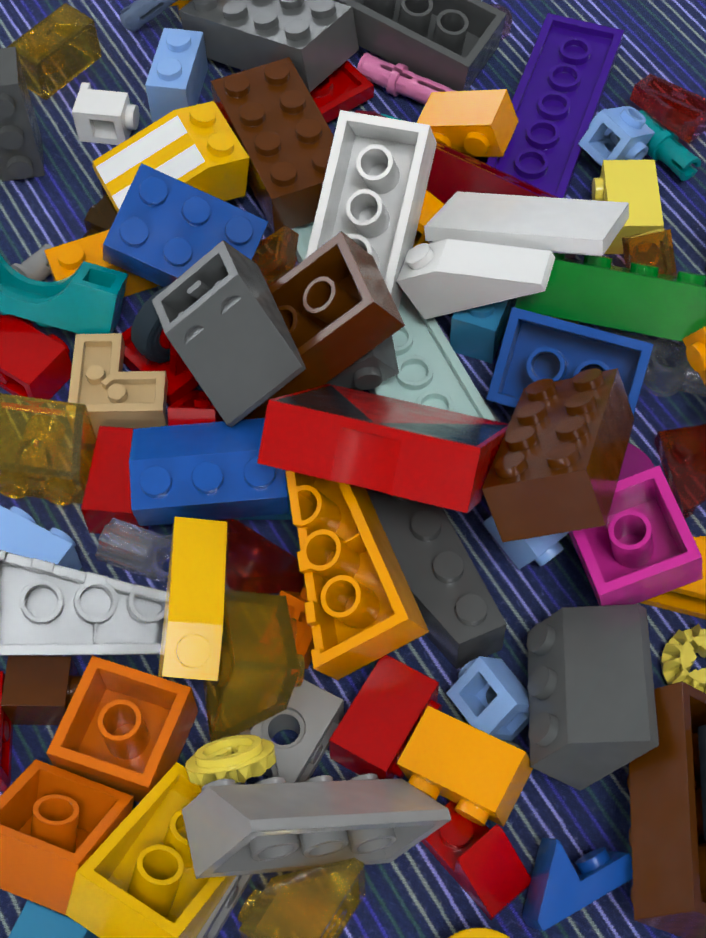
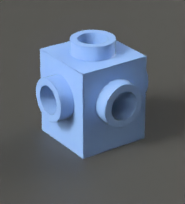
M622 106L601 110L592 119L589 129L578 144L600 166H602L603 160H642L649 149L646 145L655 132L645 124L646 118L642 113L633 107Z

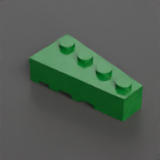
M553 253L555 261L546 291L518 297L515 308L542 315L683 342V338L706 326V276L686 271H678L677 276L660 274L658 273L659 267L643 263L631 262L630 268L611 265L612 258L605 256L584 255V260L565 258L566 254Z

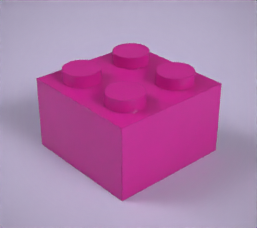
M660 465L617 482L606 526L569 532L599 606L637 604L703 579L702 555Z

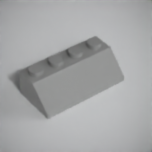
M373 773L359 775L348 781H333L332 776L321 775L298 783H286L283 777H271L248 785H236L233 779H220L204 785L201 788V793L182 809L196 879L391 863L452 820L447 807L402 778L379 779L378 775Z

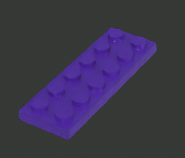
M547 13L511 101L519 122L504 156L489 157L486 164L552 195L565 198L583 148L578 143L589 129V125L596 115L622 44L624 30Z

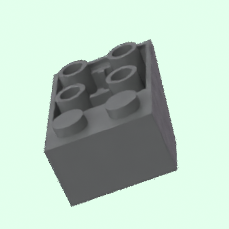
M224 240L152 299L165 335L226 425L231 428L306 369L259 266Z

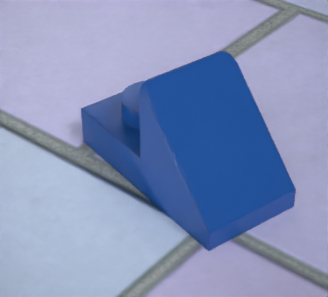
M542 838L522 913L526 925L540 931H545L633 878L630 854L617 851L608 852L605 847H601L580 857L575 862L578 870L575 871L560 841L554 838Z

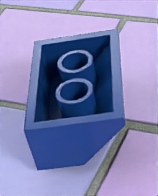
M265 418L241 420L232 428L227 426L224 421L133 429L129 457L131 510L138 525L173 524L175 516L220 520L289 514L285 470L257 463Z

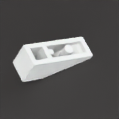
M444 239L429 244L421 243L409 249L397 278V283L425 320L546 291L555 256L552 251Z

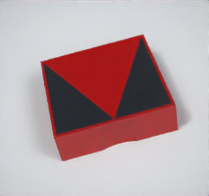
M325 384L268 400L257 463L468 513L481 502L482 495L484 494L482 487L509 424Z

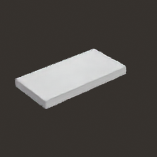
M457 191L424 226L425 241L433 243L444 239H455L552 251V253L602 257L628 220L629 203Z

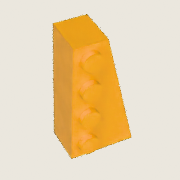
M285 470L293 525L297 527L300 551L297 552L299 571L304 574L308 602L304 603L307 624L312 629L314 649L311 650L313 669L339 680L429 633L366 488Z

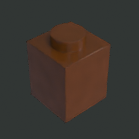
M8 656L1 706L13 725H59L82 675L79 674L71 656Z

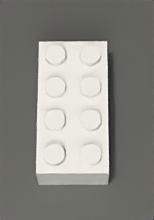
M340 110L306 254L307 258L342 231L373 256L398 310L403 290L397 283V278L408 250L413 248L437 145L430 125Z

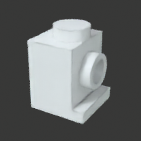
M86 82L81 83L72 110L76 131L81 142L119 145L129 139L131 131L136 130L139 124L138 105L130 104L128 93L91 89L90 83Z

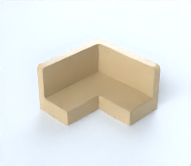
M122 333L75 335L67 414L77 443L96 442L99 426L124 428L168 426L166 416L168 379L166 371L122 372L125 349Z

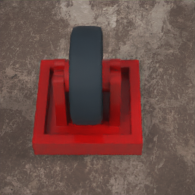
M167 285L158 290L144 303L137 313L133 325L122 333L125 343L123 363L132 371H166L168 379L167 403L172 405L196 388L199 383L165 335L152 303V299L169 286Z

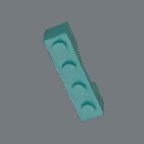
M0 254V314L14 315L34 321L42 327H56L78 334L113 333L120 319L128 274L83 261L79 268L69 277L59 281L42 282L21 275Z

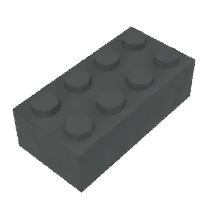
M192 0L179 10L184 30L203 32L208 59L241 70H248L290 57L309 93L359 50L353 7L333 0Z
M333 0L353 7L360 47L395 65L398 63L408 66L409 71L455 91H467L496 51L507 13L481 0Z

